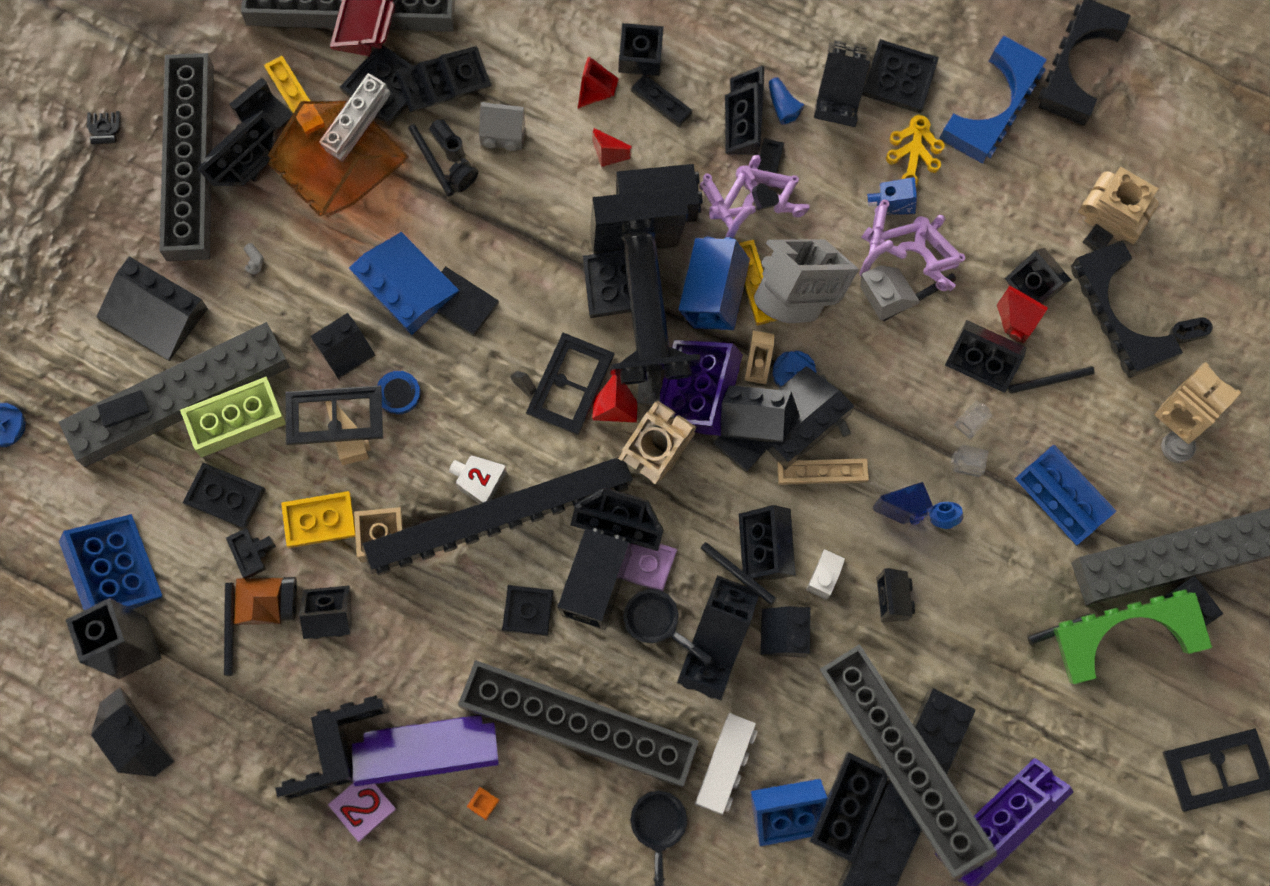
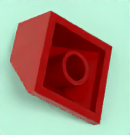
M1010 285L997 303L1004 332L1012 340L1023 344L1030 337L1048 307Z

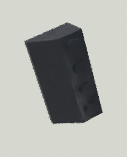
M846 752L809 842L842 861L853 863L888 778L883 769L850 752Z

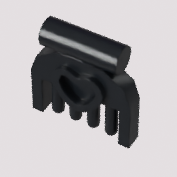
M116 111V123L114 112L111 113V123H109V113H105V119L103 118V113H100L98 121L97 114L94 113L93 124L92 113L87 112V128L89 133L93 135L90 136V143L92 145L117 143L116 134L119 133L121 128L120 111Z

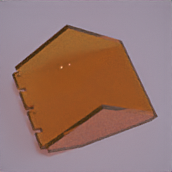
M301 101L268 154L272 158L269 160L268 165L278 175L282 174L281 178L292 189H295V192L306 203H309V207L319 217L325 215L328 218L353 206L402 166L409 157L373 120L343 162L326 152L319 141L348 101Z

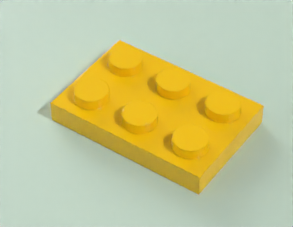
M350 491L281 502L287 548L356 537Z

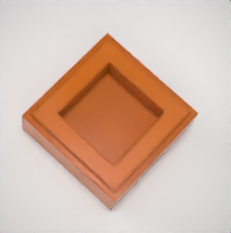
M479 787L466 807L487 821L500 800L482 787Z

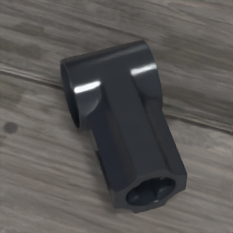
M444 119L434 121L429 127V132L443 149L449 161H460L464 157L461 138L455 135Z

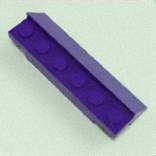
M1034 758L974 815L976 821L996 849L997 856L958 879V881H962L966 886H978L1074 793L1071 786L1055 776L1049 767Z

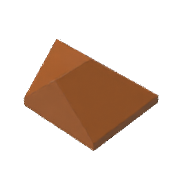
M236 578L234 625L281 624L283 578H248L246 580Z

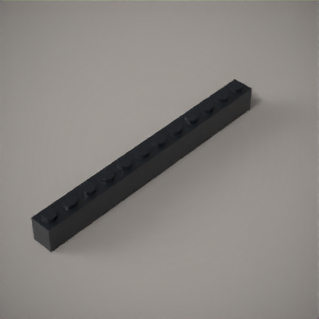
M617 457L362 543V550L371 575L375 573L378 576L391 571L390 568L398 565L400 568L413 564V560L421 557L422 560L430 559L436 555V552L442 550L444 552L453 551L458 548L457 545L465 542L467 545L476 543L480 540L479 537L485 535L494 537L506 528H510V530L517 529L523 526V522L529 520L532 523L545 518L544 515L549 513L553 515L560 514L566 511L565 508L575 507L577 503L604 487L624 492L629 489L628 486L633 481L626 462L621 461Z

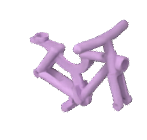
M754 155L748 166H740L737 169V179L725 200L712 181L710 174L704 175L699 188L704 191L712 205L709 210L710 219H722L729 229L726 237L734 238L745 219L750 214L756 212V207L752 205L755 202L752 196V189L760 183L784 189L781 196L778 195V204L774 206L776 213H792L794 217L805 215L809 210V204H792L788 202L799 178L795 175L787 176L758 170L761 158L759 155ZM744 185L746 190L750 191V194L747 195L742 207L730 209Z
M885 199L882 200L875 209L872 229L868 227L861 236L862 239L870 243V250L860 270V277L862 273L869 271L874 261L886 251L901 259L907 257L906 251H915L922 255L926 261V267L923 270L924 274L936 281V287L939 290L947 291L948 289L951 292L956 284L944 277L941 272L952 268L956 269L959 263L965 260V256L959 253L937 231L944 223L945 217L938 215L931 224L928 218L918 217L912 224L883 232L889 202ZM915 232L914 242H902L897 247L894 246L891 240H887ZM927 240L945 259L937 261L930 250L925 247V241Z

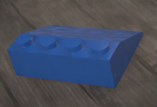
M402 232L367 251L349 267L355 278L411 335L459 292L455 285Z
M132 514L63 531L59 544L83 610L109 598L134 610L163 597Z

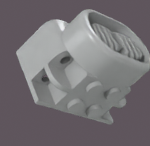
M825 239L767 240L766 244L773 250V253L762 260V265L765 267L762 273L764 277L754 294V301L762 312L778 321L785 323L813 322L818 319L824 306L835 305L842 300L859 269Z

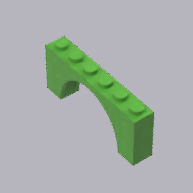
M1187 589L1173 592V597L1165 599L1164 596L1151 598V603L1142 605L1141 602L1128 604V609L1119 611L1118 608L1105 610V615L1096 617L1095 614L1081 617L1082 621L1073 623L1072 620L1058 623L1059 627L1054 628V632L1069 682L1077 684L1096 679L1094 665L1099 642L1111 627L1130 618L1144 617L1159 622L1175 636L1183 653L1191 654L1212 648L1196 593H1188Z

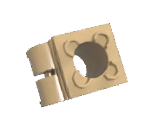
M1120 167L1116 174L1111 172L1101 174L1078 210V213L1086 217L1084 220L1086 223L1093 227L1098 224L1111 233L1115 240H1126L1134 245L1159 206L1158 200L1154 197L1159 188Z
M1206 362L1187 378L1154 414L1188 445L1209 428L1241 393L1220 380Z
M656 401L649 412H646L618 458L634 469H638L644 464L640 473L649 478L654 484L659 483L666 473L672 470L695 435L694 431L696 429V426L680 415L674 419L675 412L660 401ZM655 430L662 432L666 436L668 441L666 452L659 451L653 444L652 437Z

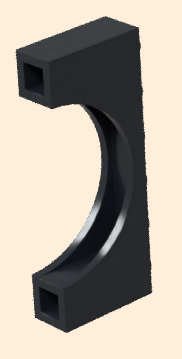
M1083 0L1081 5L1076 4L1072 13L1075 16L1074 21H1069L1065 30L1068 35L1067 37L1063 36L1058 47L1062 50L1060 54L1056 53L1051 65L1055 67L1053 71L1049 70L1045 78V82L1048 84L1046 87H1042L1038 95V99H1041L1038 108L1083 126L1091 117L1097 98L1087 94L1073 79L1069 69V53L1075 46L1088 40L1106 39L1118 42L1125 32L1131 17L1130 14L1094 0Z
M1121 240L1077 257L1071 265V272L1074 278L1078 279L1082 294L1089 300L1092 313L1100 321L1102 332L1107 335L1111 342L1112 351L1117 354L1122 370L1127 373L1130 379L1176 360L1183 352L1173 334L1162 337L1138 334L1124 326L1113 313L1108 298L1110 280L1115 272L1126 267L1132 260V256L1124 241Z

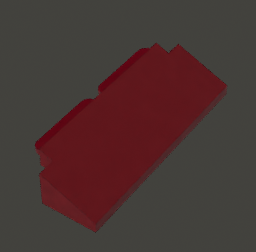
M342 0L330 47L336 51L370 56L372 47L381 49L382 44L387 40L395 9L393 0Z

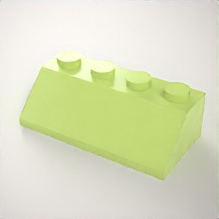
M267 377L180 410L193 447L201 457L286 425L281 407Z

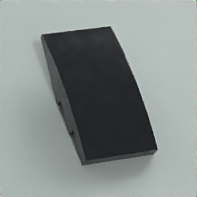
M477 46L443 54L438 58L419 62L417 65L399 69L395 72L410 113L492 86Z

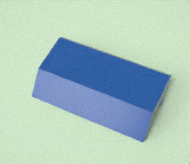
M1052 445L1015 478L1076 545L1081 543L1116 512L1112 505L1055 445Z

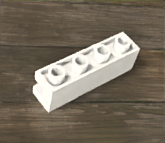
M369 73L366 75L319 141L326 152L342 162L345 160L391 95L390 91L386 89L387 86L384 82Z
M731 713L727 715L694 805L709 809L719 815H722L724 811H729L733 798L729 797L732 788L737 789L741 779L738 771L741 765L745 767L750 754L746 752L749 743H754L758 732L754 730L756 723Z

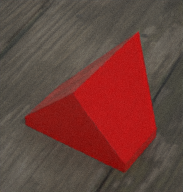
M587 57L584 67L578 108L613 97L618 83V77L591 57Z
M596 128L593 129L592 141L601 167L631 158V145Z
M613 375L596 396L593 402L592 421L637 423V400L627 385H621L620 375Z

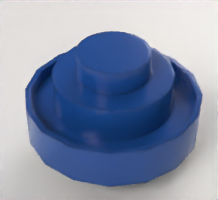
M954 502L935 504L929 511L930 522L936 527L951 529L962 522V507Z

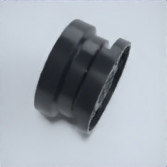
M466 158L460 159L461 162L459 164L455 162L448 170L450 174L445 176V180L450 185H454L455 190L459 193L468 189L479 174L478 169L471 167L470 162Z

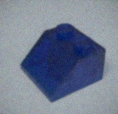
M923 482L882 495L873 506L875 512L901 524L910 522L911 525L924 521L923 518L928 516V512L933 508Z

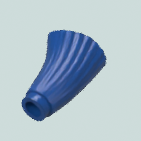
M780 78L771 79L768 82L769 92L780 124L785 125L794 122L802 112L804 104L790 94Z

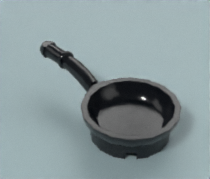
M647 589L638 592L630 598L624 609L623 619L627 631L633 638L643 643L654 644L672 637L673 640L688 650L689 654H693L702 664L707 666L712 664L713 660L710 655L701 650L697 644H693L687 638L675 632L677 630L679 612L676 603L668 594L661 590Z
M664 791L648 792L639 798L632 808L630 817L632 832L637 840L646 847L656 851L654 886H664L662 851L680 841L686 832L688 821L686 809L681 801L671 793Z

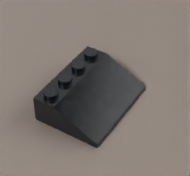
M129 256L115 274L96 317L170 361L208 308L201 298Z
M807 366L778 389L792 391L798 408L785 443L759 441L785 470L848 418L855 407L839 389Z

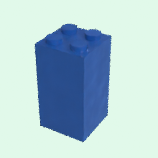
M708 236L695 238L678 309L693 328L735 329L750 258L734 238L715 239Z

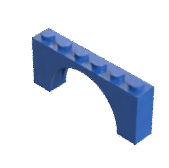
M1003 35L994 49L989 62L994 64L1004 74L1011 90L1010 106L1001 114L983 120L968 119L953 113L939 139L982 164L986 157L991 159L997 149L994 146L996 141L1001 143L1007 133L1004 130L1007 125L1011 127L1017 117L1014 114L1015 111H1021L1027 101L1024 99L1025 95H1031L1037 84L1033 82L1036 78L1040 80L1046 70L1043 66L1047 59Z

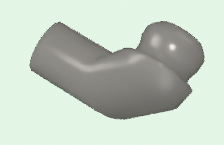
M249 243L244 247V251L250 257L248 265H245V269L248 273L257 274L261 271L264 258L252 243Z

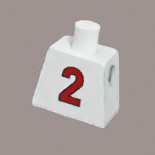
M470 456L466 465L454 460L449 469L450 473L458 476L456 481L457 488L478 504L492 500L507 472L506 466L475 456Z

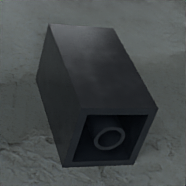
M694 164L616 171V194L685 187L688 207L686 222L697 221L698 213H701L703 198L702 192L698 191L700 177L699 172H695Z
M597 528L584 530L557 606L562 617L606 630L632 554L630 544L626 542V538L619 535L607 536L604 531Z
M111 598L65 619L79 663L121 679L162 659L148 618Z

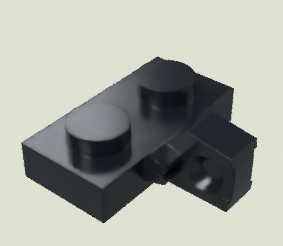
M245 528L226 537L243 579L246 580L266 570L262 558L266 557V552L276 548L270 536L259 540L258 537L253 539L249 529Z

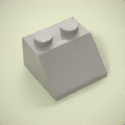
M481 102L480 145L487 148H505L509 151L522 150L526 129L524 107Z
M880 265L861 274L860 288L880 320L920 303L899 268Z

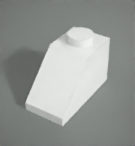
M824 549L806 591L827 600L840 575L845 558Z

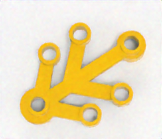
M922 115L914 116L910 120L909 127L904 130L891 133L889 142L894 146L900 145L903 139L913 135V140L898 150H889L886 155V161L889 164H896L898 159L910 153L907 173L901 179L915 177L916 186L918 178L915 172L919 155L926 163L929 172L936 173L941 167L940 160L932 158L921 143L922 136L931 146L930 150L932 153L940 154L944 149L943 141L936 140L929 131V119ZM896 136L900 140H894L893 137ZM934 145H939L941 149H936ZM889 155H894L896 159H891ZM931 164H936L937 168H933Z

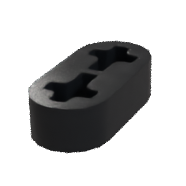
M1199 317L1176 323L1170 329L1169 335L1173 334L1178 343L1191 342L1207 337L1212 332L1213 326L1209 319ZM1198 325H1200V327H1204V328H1205L1204 331H1202V329H1198V330H1194V329H1195ZM1180 330L1181 332H1183V331H1188V332H1186V333L1182 336V334H1177L1176 331Z
M283 577L281 619L295 620L297 578Z

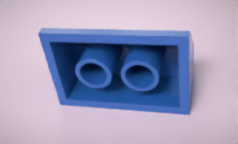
M821 779L751 791L752 811L759 846L812 837L827 801V795Z

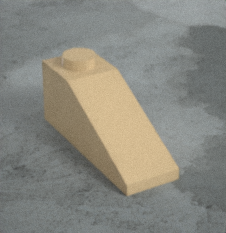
M326 401L329 418L332 421V401ZM337 405V420L341 422L342 429L357 428ZM369 440L335 442L342 465L369 459L368 451H371Z

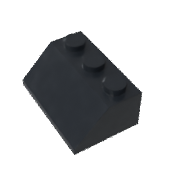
M966 320L947 358L945 366L1005 393L1025 357L1027 347Z
M729 385L722 401L721 436L784 444L798 409L792 391Z
M771 505L739 513L742 571L753 580H774L796 576L791 509Z

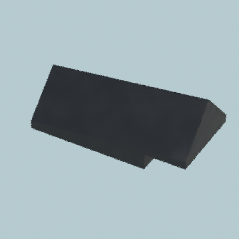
M763 65L730 78V93L725 94V153L728 155H758L762 130L765 66Z

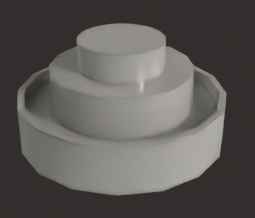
M1173 431L1168 433L1161 443L1164 456L1175 463L1188 461L1196 452L1195 440L1188 445Z

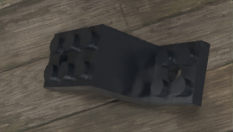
M834 40V43L829 42L825 67L815 103L814 119L856 128L858 108L870 64V51L866 50L867 47L861 45H854V48L848 47L845 42Z
M717 575L692 640L693 644H697L701 650L712 657L713 662L711 665H704L693 654H689L688 651L677 684L682 685L688 690L703 693L709 698L722 701L732 668L751 623L759 595L745 585Z
M371 696L363 699L364 703L355 705L354 702L340 705V709L336 711L324 709L316 712L317 716L311 717L323 774L314 772L305 775L306 779L302 781L289 779L281 782L282 786L275 788L277 798L289 800L353 782V763L344 725L390 713L388 703L382 698L378 699V696Z

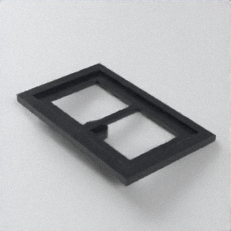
M562 332L526 414L579 435L615 353ZM569 349L599 360L587 388L567 380L564 374H558ZM553 382L559 388L568 385L585 392L573 420L542 408Z
M381 385L286 392V445L383 439ZM369 398L370 427L342 429L341 422L337 420V401ZM332 401V421L328 424L329 430L299 432V403Z
M1256 728L1163 752L1182 812L1270 790V767ZM1247 744L1259 779L1228 787L1221 766L1225 762V756L1221 751ZM1210 754V762L1216 766L1223 788L1192 796L1180 761Z

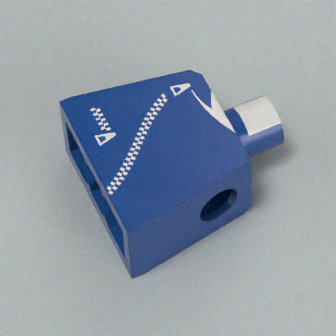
M915 177L881 183L880 193L867 194L868 207L879 206L880 202L885 199L889 202L886 215L916 214L917 194Z

